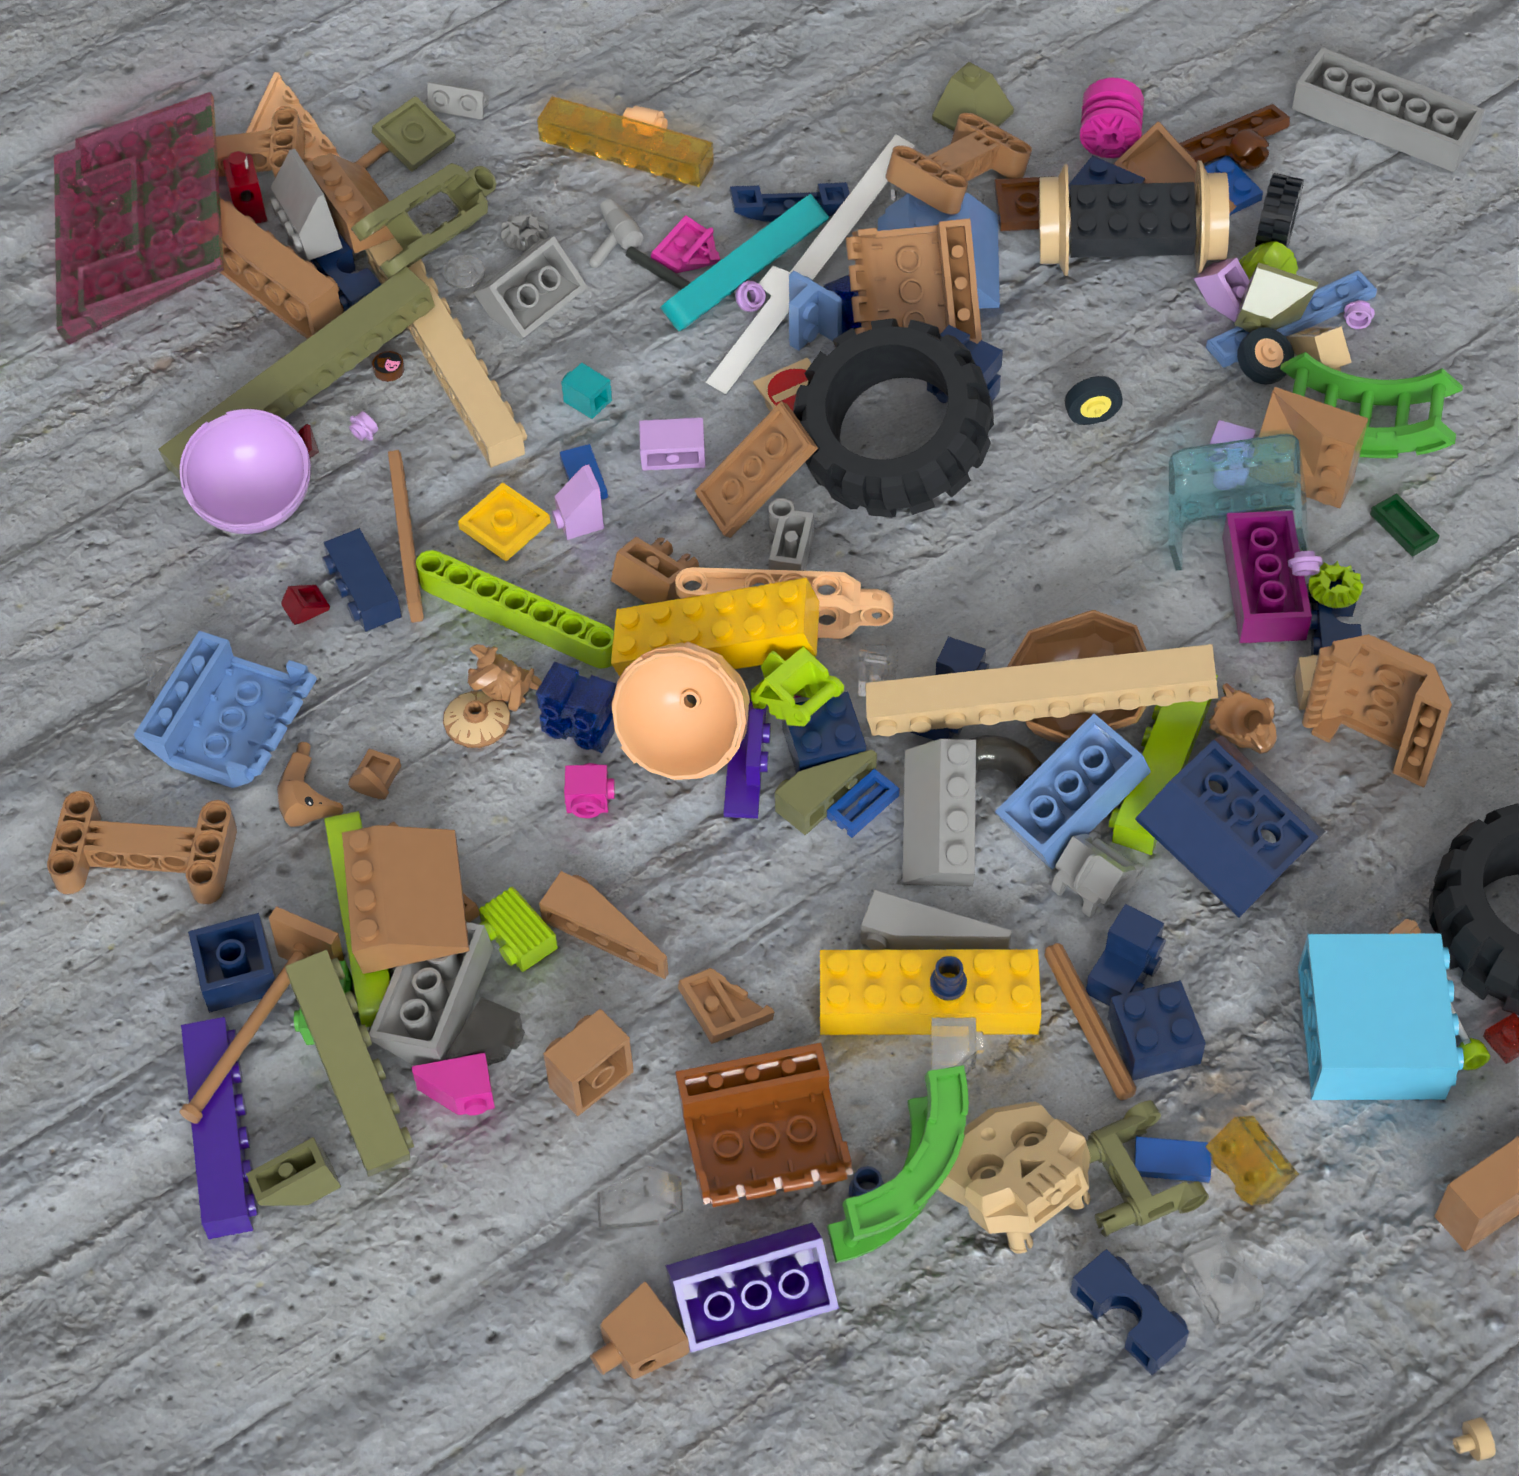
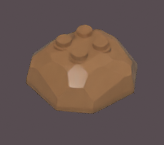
M1090 610L1028 631L1007 667L1146 652L1147 649L1137 625L1096 610ZM1141 706L1133 710H1105L1096 715L1113 730H1117L1138 723L1147 706ZM1077 713L1061 718L1052 716L1041 717L1025 722L1027 727L1036 735L1048 741L1063 744L1093 714Z

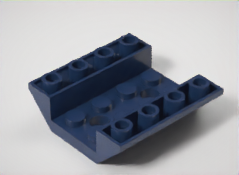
M1220 736L1209 743L1167 783L1135 818L1145 830L1239 918L1285 870L1326 832L1224 736ZM1208 782H1218L1222 786L1224 793L1219 794L1212 791ZM1261 830L1272 832L1276 842L1266 841L1262 837Z

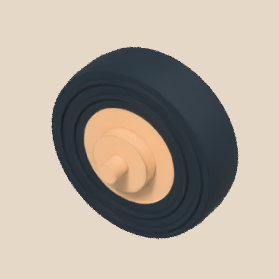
M1258 328L1251 331L1243 338L1237 351L1238 363L1244 374L1252 381L1264 385L1282 380L1287 374L1280 369L1281 364L1294 358L1293 348L1288 339L1282 333L1272 328Z

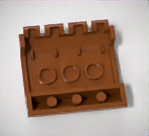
M821 1042L675 1072L684 1125L698 1188L704 1205L712 1203L713 1207L737 1203L739 1202V1197L743 1196L746 1197V1200L776 1195L777 1189H783L785 1193L814 1187V1182L820 1181L821 1185L848 1180L847 1175L853 1174L847 1141L843 1142L829 1089V1071Z

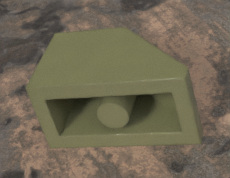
M314 1137L246 1173L260 1206L310 1205L341 1188L330 1159Z

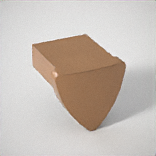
M369 748L357 770L350 777L349 787L373 798L386 799L389 794L388 789L401 768L400 759Z

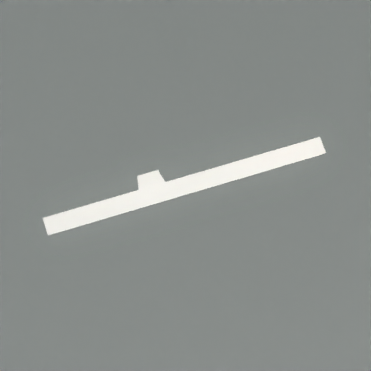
M895 135L790 272L776 266L770 268L759 285L771 295V298L708 378L707 384L727 394L788 314L789 274L792 271H796L812 280L816 277L888 182L885 175L893 148L895 146L914 148V144Z

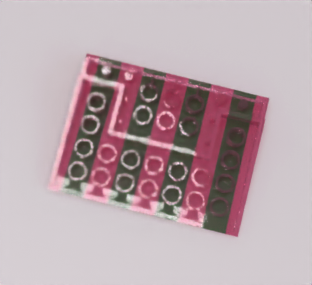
M211 92L75 138L74 149L54 155L56 329L68 345L224 270L214 96Z

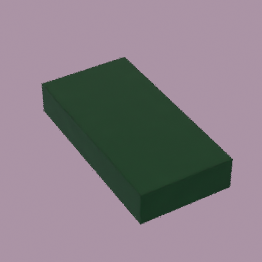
M1397 493L1371 508L1370 515L1412 557L1438 542L1439 534Z

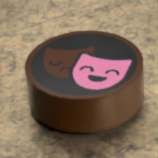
M394 351L381 352L375 356L372 362L374 375L381 381L390 382L397 380L403 375L405 370L402 356Z

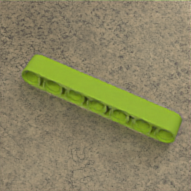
M427 550L417 557L416 568L421 588L427 593L593 667L604 669L612 666L611 657L614 631L609 626L439 551Z
M356 811L327 817L324 820L361 1025L365 1024L367 1028L373 1025L391 981L389 969L363 974L352 952L342 833L363 828L360 813Z

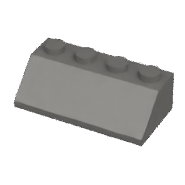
M296 149L290 150L271 186L274 198L270 200V203L283 229H286L289 239L293 241L296 251H303L307 260L310 261L342 248L323 192Z
M939 739L905 750L902 885L973 886L975 876L976 740Z
M466 922L470 950L468 952L395 968L369 1032L372 1042L412 1065H422L451 1059L494 949L484 925Z

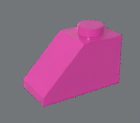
M485 1053L412 1066L417 1090L455 1114L475 1116L484 1113L486 1110L495 1109Z

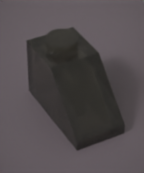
M481 997L446 1054V1060L485 1053L488 1065L506 1060L511 1050H516L520 1046L525 1031L522 1027L520 1013Z

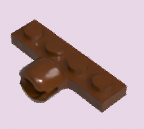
M1270 104L1180 142V145L1196 162L1201 160L1203 163L1226 155L1230 156L1243 169L1254 170L1262 166L1269 156V150L1267 149L1269 143L1264 137L1290 127V117L1274 104Z

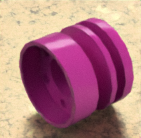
M1112 77L1097 80L1088 86L1083 94L1080 140L1085 149L1101 158L1115 159L1121 157L1142 137L1144 96L1141 89L1133 82L1123 78Z

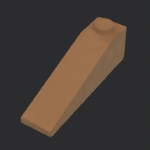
M563 871L559 873L539 903L541 918L545 923L666 979L669 974L667 956L590 885L586 879L579 875L571 876Z

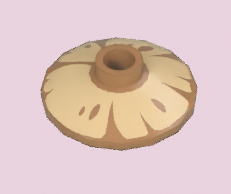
M470 691L459 695L450 702L444 712L443 725L447 735L455 743L467 748H482L494 744L504 736L510 726L511 715L504 700L500 701L490 698L483 691Z

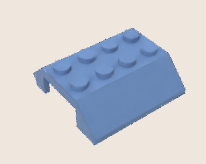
M909 193L885 209V214L878 218V231L934 226L940 221L970 219L979 308L1000 307L998 215L969 193H965L960 212L957 214L943 213Z
M198 631L134 733L135 739L172 768L230 788H235L250 783L255 776L261 775L272 756L270 752L276 750L288 729L286 725L291 724L303 704L301 699L307 697L317 678L308 671L306 665L291 660L286 664L287 674L233 656L229 640Z

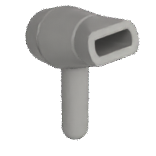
M611 198L605 200L600 205L611 233L590 258L589 264L593 268H598L617 243L623 249L628 250L631 246L634 248L639 247L643 242L644 236L636 221Z

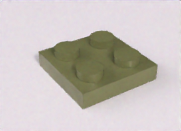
M416 96L372 126V133L411 172L452 144L456 136Z

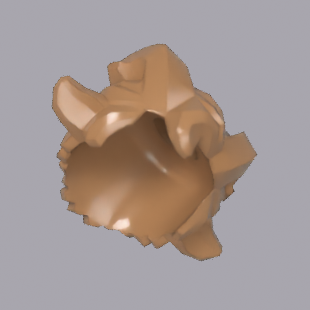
M479 644L473 645L470 651L478 657L477 668H470L468 670L467 681L473 690L481 689L490 698L508 701V710L517 711L521 704L526 702L523 695L529 691V688L539 691L543 690L542 681L534 675L533 668L526 670L518 667L512 660H508L502 654H497L498 648L495 646L491 648L488 646L486 648Z
M1227 683L1223 684L1224 696L1216 703L1217 707H1215L1214 714L1209 720L1211 724L1209 728L1240 748H1251L1259 754L1271 750L1277 739L1276 727L1273 721L1275 709L1272 700L1267 697L1263 699L1253 698L1245 691L1235 690Z

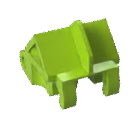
M803 646L786 661L775 651L769 653L761 665L764 679L750 690L754 709H764L768 705L769 713L774 715L776 719H784L787 725L805 726L810 722L811 715L832 697H838L844 692V685L837 677L830 676L828 669ZM796 695L810 699L803 705H797L793 697Z

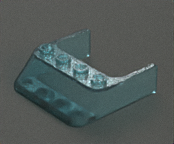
M1279 434L1188 447L1172 454L1169 460L1168 545L1175 571L1182 570V535L1184 529L1192 522L1226 517L1227 513L1291 509L1295 511V528L1300 551H1308L1306 488L1299 440L1295 436Z

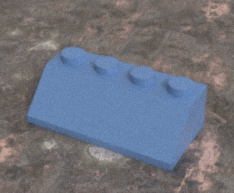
M1093 714L995 813L1029 850L1053 870L1071 838L1076 835L1089 834L1151 770L1144 756L1096 714Z

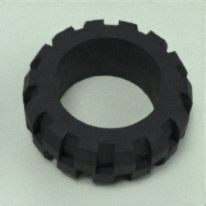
M894 318L871 321V330L856 334L854 328H851L833 340L836 348L830 354L825 355L821 351L804 373L808 384L807 386L800 385L798 388L793 413L818 447L805 463L817 484L824 486L832 499L849 509H858L859 506L865 507L870 516L893 518L896 517L897 509L908 507L912 515L935 508L932 499L944 492L952 498L971 481L968 475L971 467L979 468L983 464L991 444L988 433L994 425L993 403L981 367L975 364L971 352L955 336L946 334L942 337L937 326L917 320H910L908 328L899 327L897 320ZM895 378L919 379L938 387L948 396V407L941 426L927 443L914 452L893 459H871L853 453L840 443L841 427L848 409L863 392L880 382Z
M1516 803L1487 813L1484 822L1478 819L1468 824L1452 840L1449 852L1442 856L1429 897V923L1434 932L1441 933L1443 947H1448L1449 969L1460 967L1463 971L1461 977L1462 984L1482 1000L1489 994L1503 1001L1505 1004L1502 1011L1519 1015V934L1511 930L1497 917L1488 903L1484 887L1498 879L1519 875V804Z

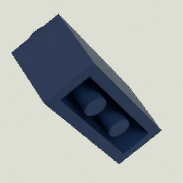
M360 528L323 542L326 556L322 557L323 564L329 575L335 574L337 579L334 580L340 597H347L350 603H347V608L354 622L359 620L366 632L402 617L398 597Z

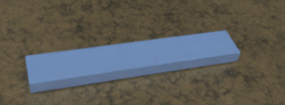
M1359 270L1315 290L1301 319L1276 330L1286 337L1310 328L1344 312V308L1350 302L1357 300L1368 301L1374 298L1377 289ZM1237 326L1207 340L1206 349L1225 368L1238 362V347L1243 338L1250 332Z

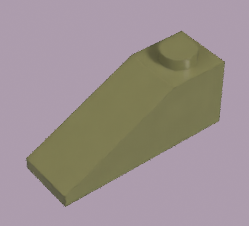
M871 749L799 771L790 780H783L775 791V812L804 835L808 834L827 817V810L874 768H877V753Z

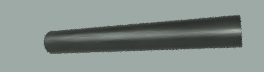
M632 246L626 251L627 258L679 290H682L691 283Z

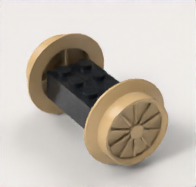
M1198 160L1195 182L1071 185L1069 208L1068 164H1064L1058 177L1039 178L1040 264H1059L1064 275L1068 276L1070 232L1071 258L1194 255L1195 253L1196 271L1201 273L1207 260H1226L1229 241V186L1227 173H1207L1203 162Z

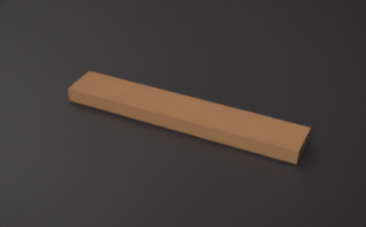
M399 450L388 451L407 605L411 623L421 622L424 619L416 568V554L402 455Z

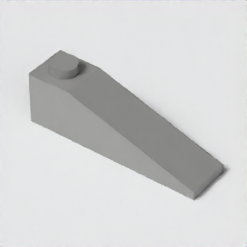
M874 890L861 924V943L873 950L1010 949L1012 930L876 890Z

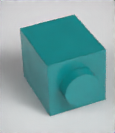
M582 362L573 371H569L561 381L563 401L590 419H593L612 401L610 379Z

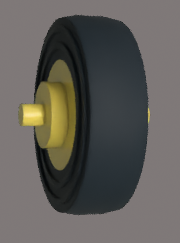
M1106 376L1090 377L1078 382L1068 391L1065 397V408L1068 416L1074 423L1079 425L1104 422L1113 417L1123 403L1122 393L1115 380Z

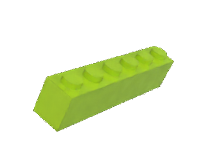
M1212 699L1205 702H1178L1169 706L1155 705L1152 720H1155L1153 728L1147 726L1141 746L1145 747L1142 755L1151 772L1123 799L1121 809L1114 808L1108 826L1114 829L1112 843L1152 855L1157 840L1135 818L1167 783L1187 765Z

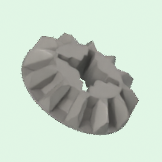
M533 211L528 215H523L519 212L517 217L509 215L508 221L502 223L501 238L508 247L514 250L527 251L538 241L547 239L549 235L548 224L545 223L543 216L536 217ZM525 227H529V229H526L524 232H522L520 236V230H523Z

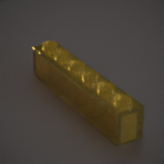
M554 96L550 98L537 118L539 140L685 184L700 187L714 164L713 142Z

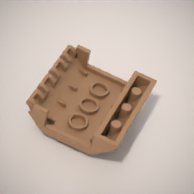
M970 219L940 221L934 226L877 231V228L860 229L852 232L853 237L846 238L848 260H855V265L849 266L851 291L858 292L859 295L852 297L854 323H861L862 328L855 329L856 334L871 330V321L894 318L897 320L899 327L908 328L910 320H917L937 326L941 334L950 325L969 334L970 340L977 344L982 340Z
M1368 634L1334 641L1332 646L1320 648L1302 724L1306 728H1313L1311 735L1328 743L1331 742L1339 727L1343 724L1398 750L1399 753L1393 773L1424 788L1434 763L1452 703L1433 663L1426 661L1419 655L1411 654L1395 647L1386 640H1380Z

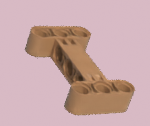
M291 107L279 109L273 114L271 130L190 140L154 158L153 179L156 180L216 149L218 171L202 179L226 176L222 161L236 151L252 155L256 173L272 171L276 178L290 150L296 149L304 162L306 136L298 112ZM167 122L161 125L157 131V136L180 123ZM188 186L163 197L162 200L168 204L182 201L187 195Z
M961 113L958 117L950 145L928 156L908 146H895L892 150L885 178L890 183L946 214H957L960 212L967 190V181L990 169L1010 179L1023 178L1032 153V147L975 114Z
M75 791L65 798L47 861L48 871L59 892L67 895L79 892L86 883L91 866L186 873V879L192 896L198 903L211 904L222 896L237 835V826L231 808L225 801L212 800L206 803L200 811L197 827L195 828L101 821L102 818L95 800L89 792Z

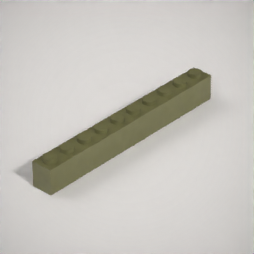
M407 267L403 268L161 446L158 450L167 468L180 480V461L183 450L191 436L204 423H209L221 416L227 415L226 412L239 409H256L272 413L284 419L299 407L304 406L308 400L323 389L328 388L335 380L347 371L352 370L359 362L378 351L382 345L402 333L405 328L434 308L435 304L429 287Z

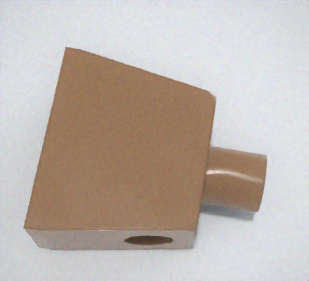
M645 1281L601 1322V1335L606 1345L591 1354L590 1357L602 1375L621 1364L632 1379H637L684 1357L690 1351L688 1337Z

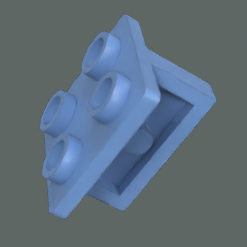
M792 271L789 274V345L800 351L808 342H812L818 333L833 341L842 334V299L835 292L813 282L811 278Z

